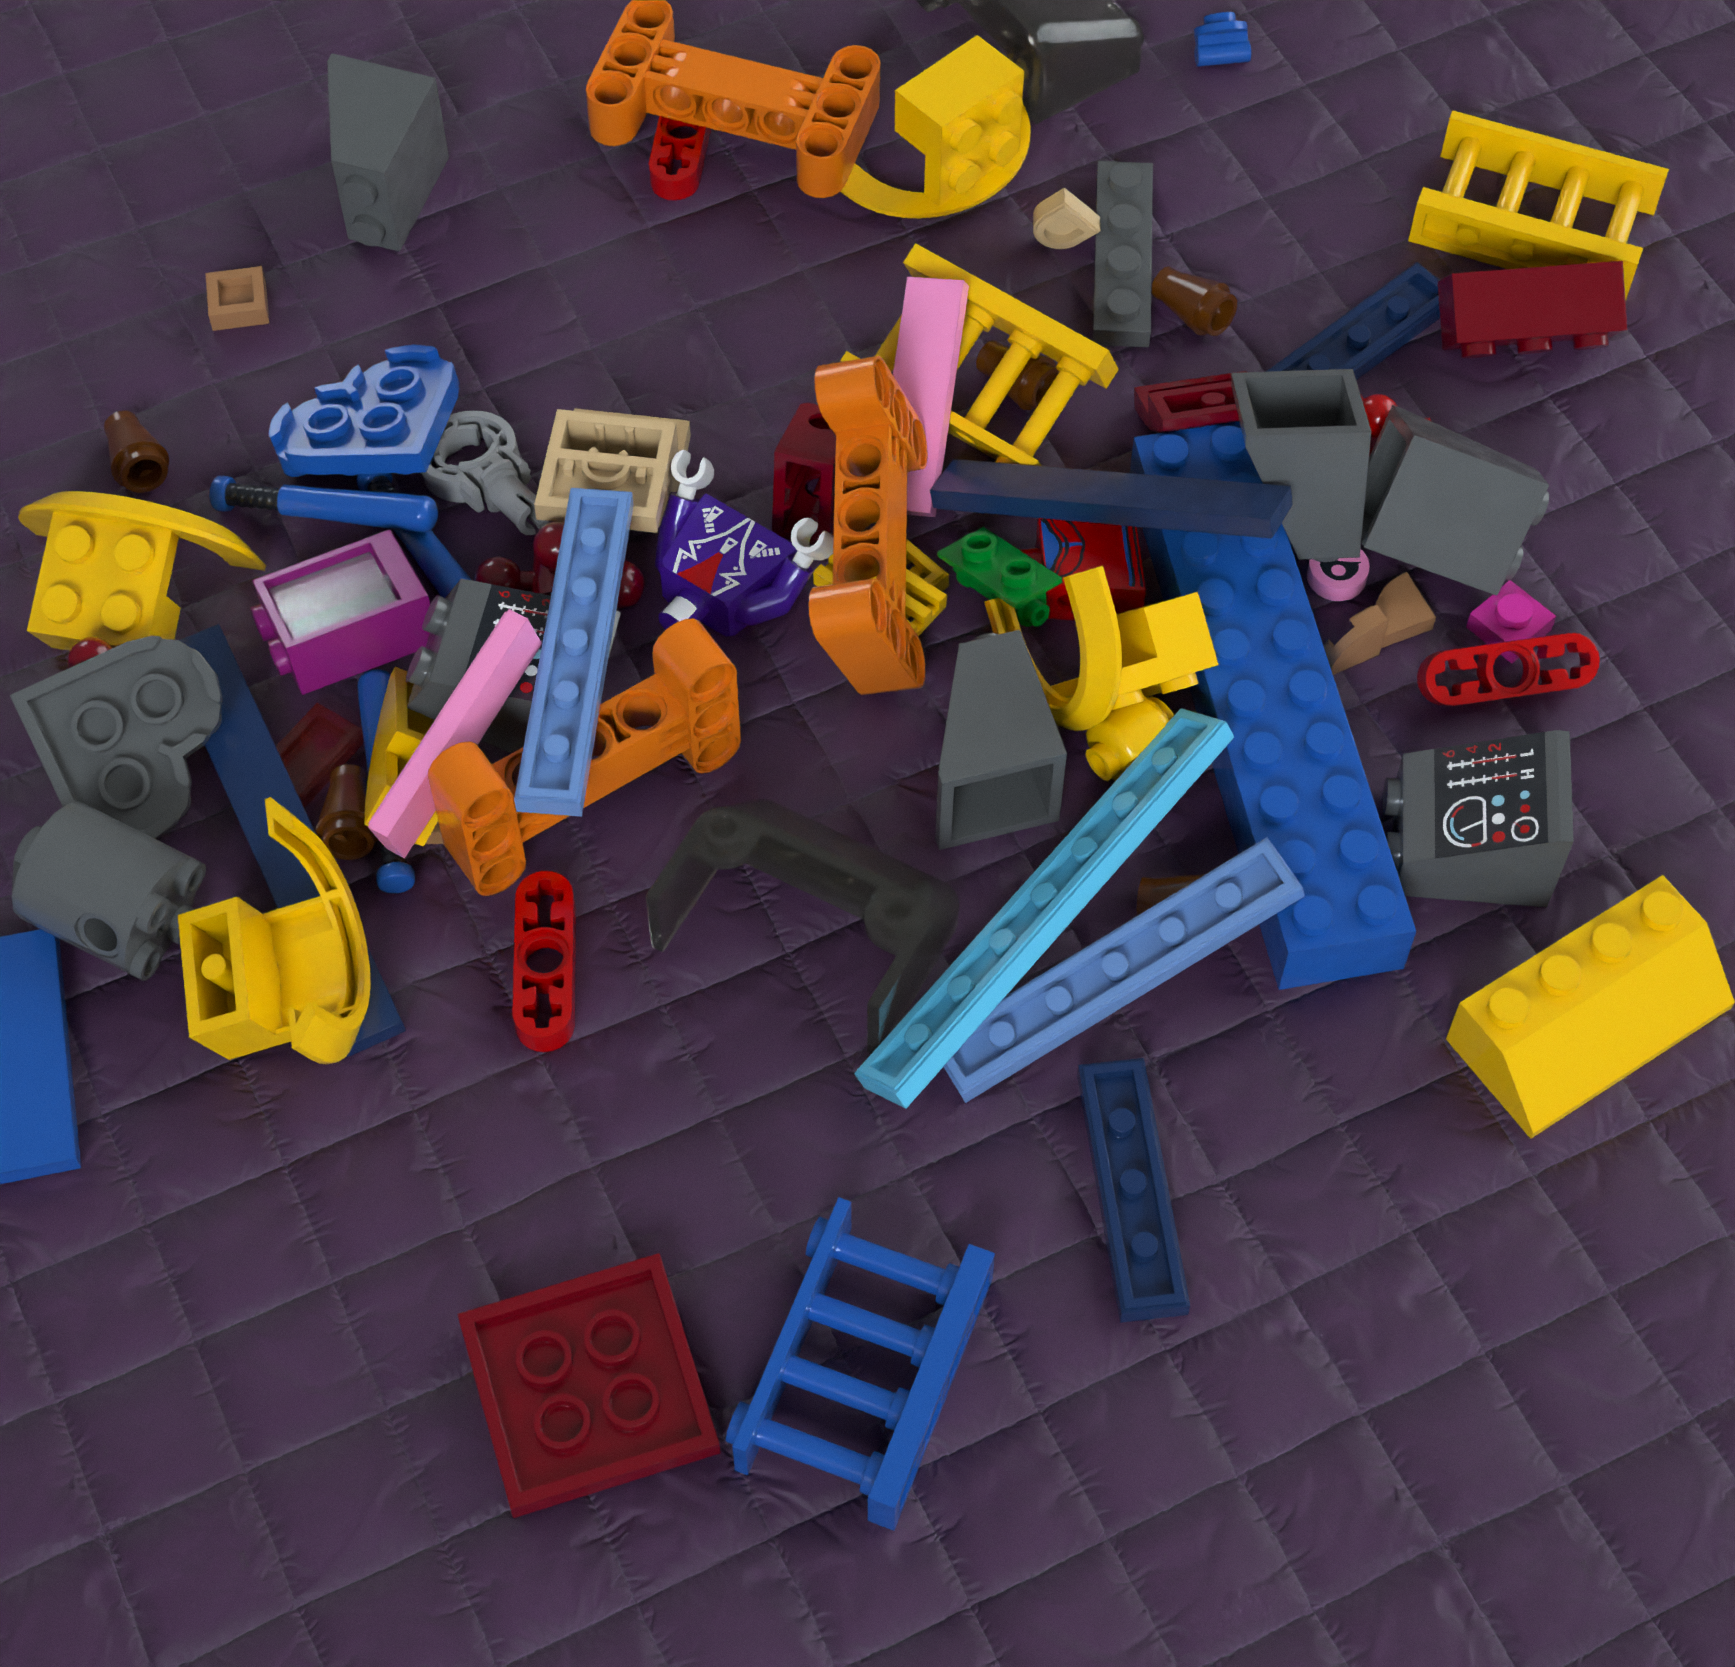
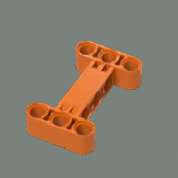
M632 0L625 7L586 85L589 130L591 136L603 145H624L637 135L647 113L795 149L799 188L805 194L815 198L832 197L844 188L879 109L881 62L879 56L870 48L859 45L847 46L834 54L824 77L820 78L675 42L673 10L666 0Z
M880 356L819 365L815 370L816 399L823 418L836 435L833 584L816 586L810 591L809 617L813 634L859 694L866 695L921 688L924 684L926 673L924 651L917 633L905 618L907 472L926 468L928 450L925 431L920 418ZM877 522L872 528L864 531L870 524Z
M694 618L684 619L667 628L658 637L653 646L652 654L655 674L600 705L592 756L598 757L591 760L583 808L681 753L696 772L703 774L720 768L737 752L741 742L737 670L700 621ZM639 726H652L648 729H635ZM470 741L460 742L440 753L428 769V780L443 843L479 895H495L513 885L521 877L526 867L523 842L569 817L567 815L516 812L514 797L523 747L491 764L476 743Z

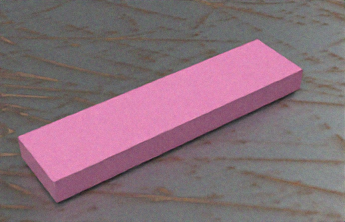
M907 277L893 376L921 420L926 435L928 451L926 468L907 472V515L936 517L937 508H933L930 489L942 475L969 290V285L964 280Z
M510 609L504 612L369 821L368 828L386 849L405 859L436 811L428 780V769L440 753L460 742L470 741L477 745L479 744L538 652L542 642L528 618Z

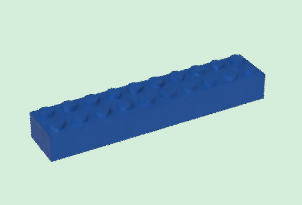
M1240 421L1134 437L1129 473L1263 484L1245 447ZM1282 523L1271 539L1142 527L1163 600L1166 601L1195 592L1199 594L1219 665L1196 672L1199 684L1191 686L1189 689L1196 712L1226 721L1234 735L1231 742L1212 762V766L1238 854L1268 837L1303 887L1305 895L1303 898L1259 924L1278 990L1404 969L1416 934V928L1301 575Z

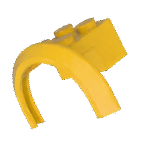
M976 35L895 90V132L925 155L924 193L905 191L886 185L869 175L856 163L841 192L855 203L877 213L917 219L958 213L991 198L1014 178L1024 163L1029 150L1031 126L1022 100L1024 70L980 36Z
M57 492L22 507L18 515L19 521L36 535L47 537L27 632L51 648L70 651L77 641L86 637L101 638L108 642L112 648L128 641L149 636H160L163 639L174 640L181 607L167 597V591L179 538L196 543L215 552L230 566L265 571L266 568L265 563L251 548L229 529L192 513L140 499L96 492Z
M1103 566L1063 577L1079 638V677L1050 686L1031 657L1055 723L1063 728L1074 731H1083L1096 727L1108 717L1111 710L1142 702L1145 700L1144 696L1148 697L1158 693L1165 694L1197 685L1199 682L1196 672L1219 665L1198 592L1116 614ZM1000 598L984 602L993 633L1003 634L1015 630L1021 631L1015 608Z
M269 797L265 799L269 836L296 856L310 875L320 896L263 914L239 897H233L178 915L189 1038L228 1060L291 1042L292 1049L312 1061L325 1065L333 1064L344 1059L351 1051L369 1004L371 981L365 934L351 890L329 849L295 815Z

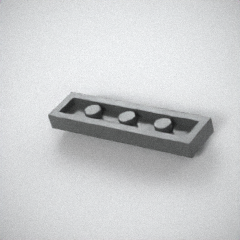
M1098 161L1095 213L1100 216L1101 231L1095 234L1092 341L1099 345L1149 347L1151 335L1153 163Z

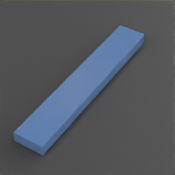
M583 488L570 489L514 802L516 812L582 817L634 507L632 492Z
M1268 837L1005 996L944 1065V1069L964 1102L967 1103L1305 896L1303 887Z

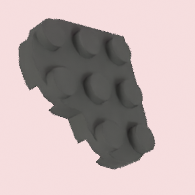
M149 636L128 641L10 695L63 807L72 802H82L156 840H159L173 830L180 819L189 811L191 806L190 792L192 780L186 758L207 744L211 735L219 729L222 723L221 709L223 696L215 671L199 651L190 648L179 640L163 639L160 636Z

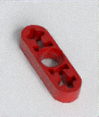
M659 116L649 158L651 188L656 195L667 200H682L690 197L697 191L709 143L710 128ZM682 126L691 127L697 131L695 135L683 139L669 134L673 129ZM673 159L681 160L682 168L678 169L676 175H671L674 165Z
M1579 633L1555 634L1434 652L1421 663L1417 674V683L1422 695L1431 703L1440 706H1456L1580 688L1588 684L1595 677L1599 668L1600 658L1597 647L1588 637ZM1565 644L1569 653L1579 654L1580 665L1571 667L1570 678L1566 669L1540 671L1538 659L1563 655L1565 653ZM1535 646L1538 647L1537 655L1533 649ZM1506 651L1516 654L1523 664V675L1520 681L1509 688L1499 684L1493 674V665L1496 658ZM1478 654L1479 658L1478 662L1476 663L1474 660V655ZM1448 660L1451 670L1477 668L1478 680L1453 684L1452 695H1449L1446 686L1436 685L1435 674L1445 671V661ZM1539 676H1540L1541 679H1542V683H1541V684H1538ZM1479 683L1483 688L1481 693H1478Z
M539 871L524 878L517 887L515 894L512 1014L516 1033L521 1043L533 1051L550 1052L564 1046L572 1037L575 1028L576 905L573 888L563 875L553 871ZM551 895L554 898L550 913L552 928L541 927L537 907L540 905L541 896ZM542 948L555 949L562 954L563 960L559 967L551 972H535L526 963L529 956L536 950ZM538 993L549 994L553 1017L550 1018L549 1027L536 1028L535 1019L539 1015Z

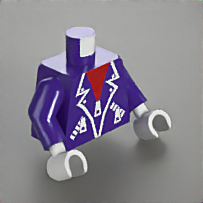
M686 450L679 451L672 459L671 471L674 478L680 484L677 492H670L658 531L655 567L661 577L662 596L669 603L659 613V622L666 630L681 620L694 618L726 637L735 636L747 625L754 626L784 616L791 610L814 570L810 565L813 560H824L833 554L834 536L827 531H823L817 542L813 546H809L810 538L816 532L818 523L811 518H803L792 529L791 543L707 493L700 500L694 498L696 490L705 488L710 484L714 477V469L712 463L703 457L698 473L691 478H687L686 468L690 463L691 454Z

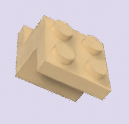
M574 408V411L557 409L534 503L536 520L565 522L571 488L626 491L633 494L634 507L630 530L657 533L670 492L678 491L680 482L672 475L671 462L679 451H688L691 437L690 421Z

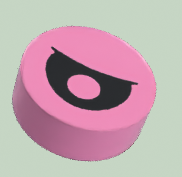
M1360 549V558H1339L1332 562H1319L1310 559L1307 569L1308 584L1316 594L1331 601L1353 599L1363 591L1366 585L1370 568L1369 560L1362 549Z

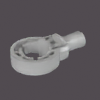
M462 411L451 414L427 472H421L424 484L429 491L447 501L466 502L479 513L485 510L484 501L490 512L501 511L525 535L536 534L535 528L526 521L527 517L539 529L549 522L536 520L534 507L536 495L526 486L531 479V470L528 468V463L520 457L515 433L511 425L500 416L485 411ZM481 438H484L488 451L482 456L470 461L459 462L458 466L445 463L448 456L462 450L464 446H478L481 443ZM434 459L437 467L436 469L432 467Z

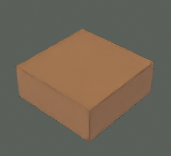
M262 266L205 273L208 316L213 331L270 324L266 280Z

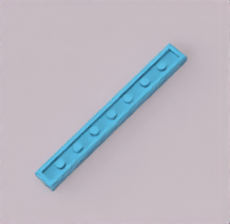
M1183 708L1173 716L1159 734L1138 755L857 1069L854 1074L865 1089L905 1109L913 1102L1231 742L1234 735L1226 721Z

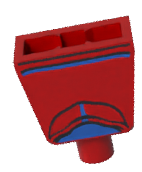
M1038 518L1035 548L1019 550L1062 577L1063 583L1046 592V605L1050 609L1049 619L1075 621L1063 577L1100 566L1104 568L1116 614L1144 606L1146 588L1137 527Z

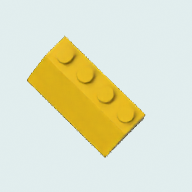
M1662 875L1461 1001L1446 1040L1529 1138L1532 1139L1731 1009L1735 1001L1707 922Z

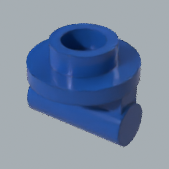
M1234 12L1206 15L1203 17L1204 25L1194 28V57L1197 67L1251 61V44L1248 40L1247 22L1236 21Z

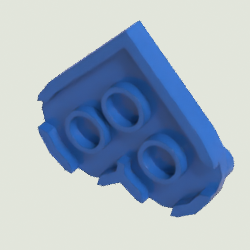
M412 344L392 347L385 350L388 360L377 363L362 372L358 364L350 371L343 382L315 387L317 397L303 402L292 411L288 402L285 403L271 419L268 433L283 472L290 477H299L306 474H342L353 476L375 473L406 475L427 472L458 398L460 383L453 363L441 359L437 348L433 346Z

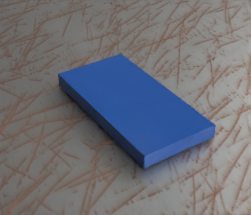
M42 929L0 937V1184L81 1168L60 939Z

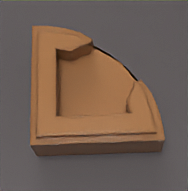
M1407 572L1391 580L1381 591L1376 603L1389 619L1381 648L1433 630L1436 616Z
M1378 604L1372 605L1350 618L1354 628L1335 645H1333L1330 639L1324 644L1333 675L1380 654L1389 619Z

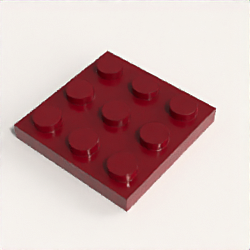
M660 1253L457 1314L513 1518L721 1453L720 1443Z

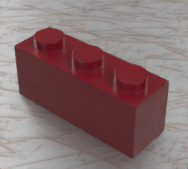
M1623 261L1452 273L1438 281L1442 350L1461 349V358L1496 355V346L1517 345L1518 354L1542 353L1553 350L1552 342L1573 340L1574 350L1603 348L1609 346V337L1628 330Z

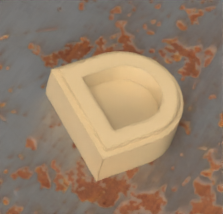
M1066 188L1059 190L1040 202L1033 212V234L1038 242L1050 248H1071L1101 231L1100 216Z

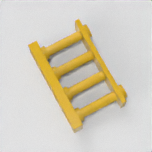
M1452 110L1440 157L1453 160V164L1442 192L1425 187L1422 188L1417 201L1408 241L1505 269L1623 261L1626 300L1643 251L1642 247L1627 244L1637 211L1654 216L1669 169ZM1475 167L1507 175L1496 207L1464 198ZM1528 182L1561 190L1550 222L1518 213ZM1583 196L1615 205L1605 237L1572 228Z
M915 243L903 262L912 277L964 280L969 285L957 370L982 331L989 332L992 326L1010 335L1007 339L1011 344L966 416L963 418L951 411L948 433L995 459L996 463L1042 466L1033 456L1078 385L1085 386L1091 380L1107 389L1119 369L1110 351ZM902 314L875 355L880 356L884 360L891 373L894 370ZM846 351L840 361L860 358ZM1043 353L1058 362L1056 369L1059 373L1019 436L1011 445L984 429L1029 359H1037L1039 354Z

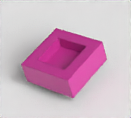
M1509 580L1501 587L1497 596L1491 595L1470 613L1466 628L1486 644L1541 637L1552 630L1556 615ZM1509 651L1500 654L1511 664L1519 658L1516 654Z

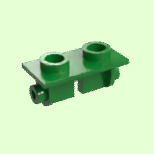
M985 527L967 534L962 539L937 552V556L953 567L957 581L961 585L973 588L989 600L1000 598L1015 608L1018 622L1024 627L1032 625L1037 627L1047 620L1050 609L1046 605V592L1063 583L1062 577Z

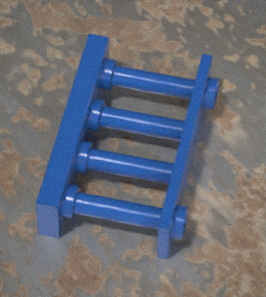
M838 1197L830 1218L819 1217L814 1224L806 1247V1256L812 1258L751 1404L740 1401L737 1405L727 1430L726 1442L733 1444L735 1471L745 1475L749 1474L761 1447L860 1484L859 1492L868 1495V1521L895 1531L991 1285L995 1253L968 1244L960 1267L951 1263L947 1265L946 1269L850 1235L852 1229L851 1201ZM838 1260L936 1295L935 1303L944 1306L936 1327L925 1324L919 1330L824 1295ZM812 1322L823 1324L912 1357L911 1365L919 1367L911 1390L899 1387L895 1393L798 1357ZM788 1383L886 1420L885 1428L893 1430L894 1433L885 1455L874 1451L871 1457L773 1421L772 1417L786 1384Z

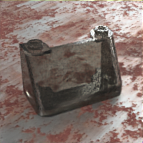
M916 0L927 13L939 7L944 9L958 2L1007 52V58L1024 70V84L1028 97L1022 100L1029 118L1035 124L1128 78L1140 70L1141 46L1144 42L1142 29L1133 17L1127 16L1112 0Z

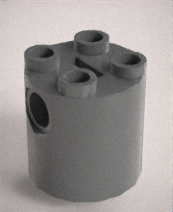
M72 802L56 811L43 826H36L31 829L19 844L13 862V912L20 919L142 981H146L155 973L164 953L172 942L180 945L178 915L195 910L192 908L196 891L205 877L206 865L82 802Z

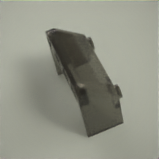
M752 799L716 807L704 812L695 821L646 894L652 947L664 952L718 869H732L744 863L864 920L866 934L877 947L896 956L867 1003V1052L872 1054L902 1020L957 929L959 922V899L954 889L936 877L771 800Z

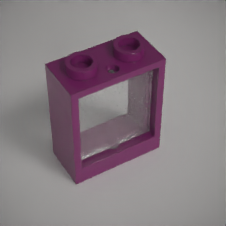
M391 530L381 532L252 580L260 604L250 607V611L263 642L267 641L271 657L279 675L283 676L291 673L302 695L415 653L421 646L426 647L430 633L423 630L422 625L430 606L429 597Z

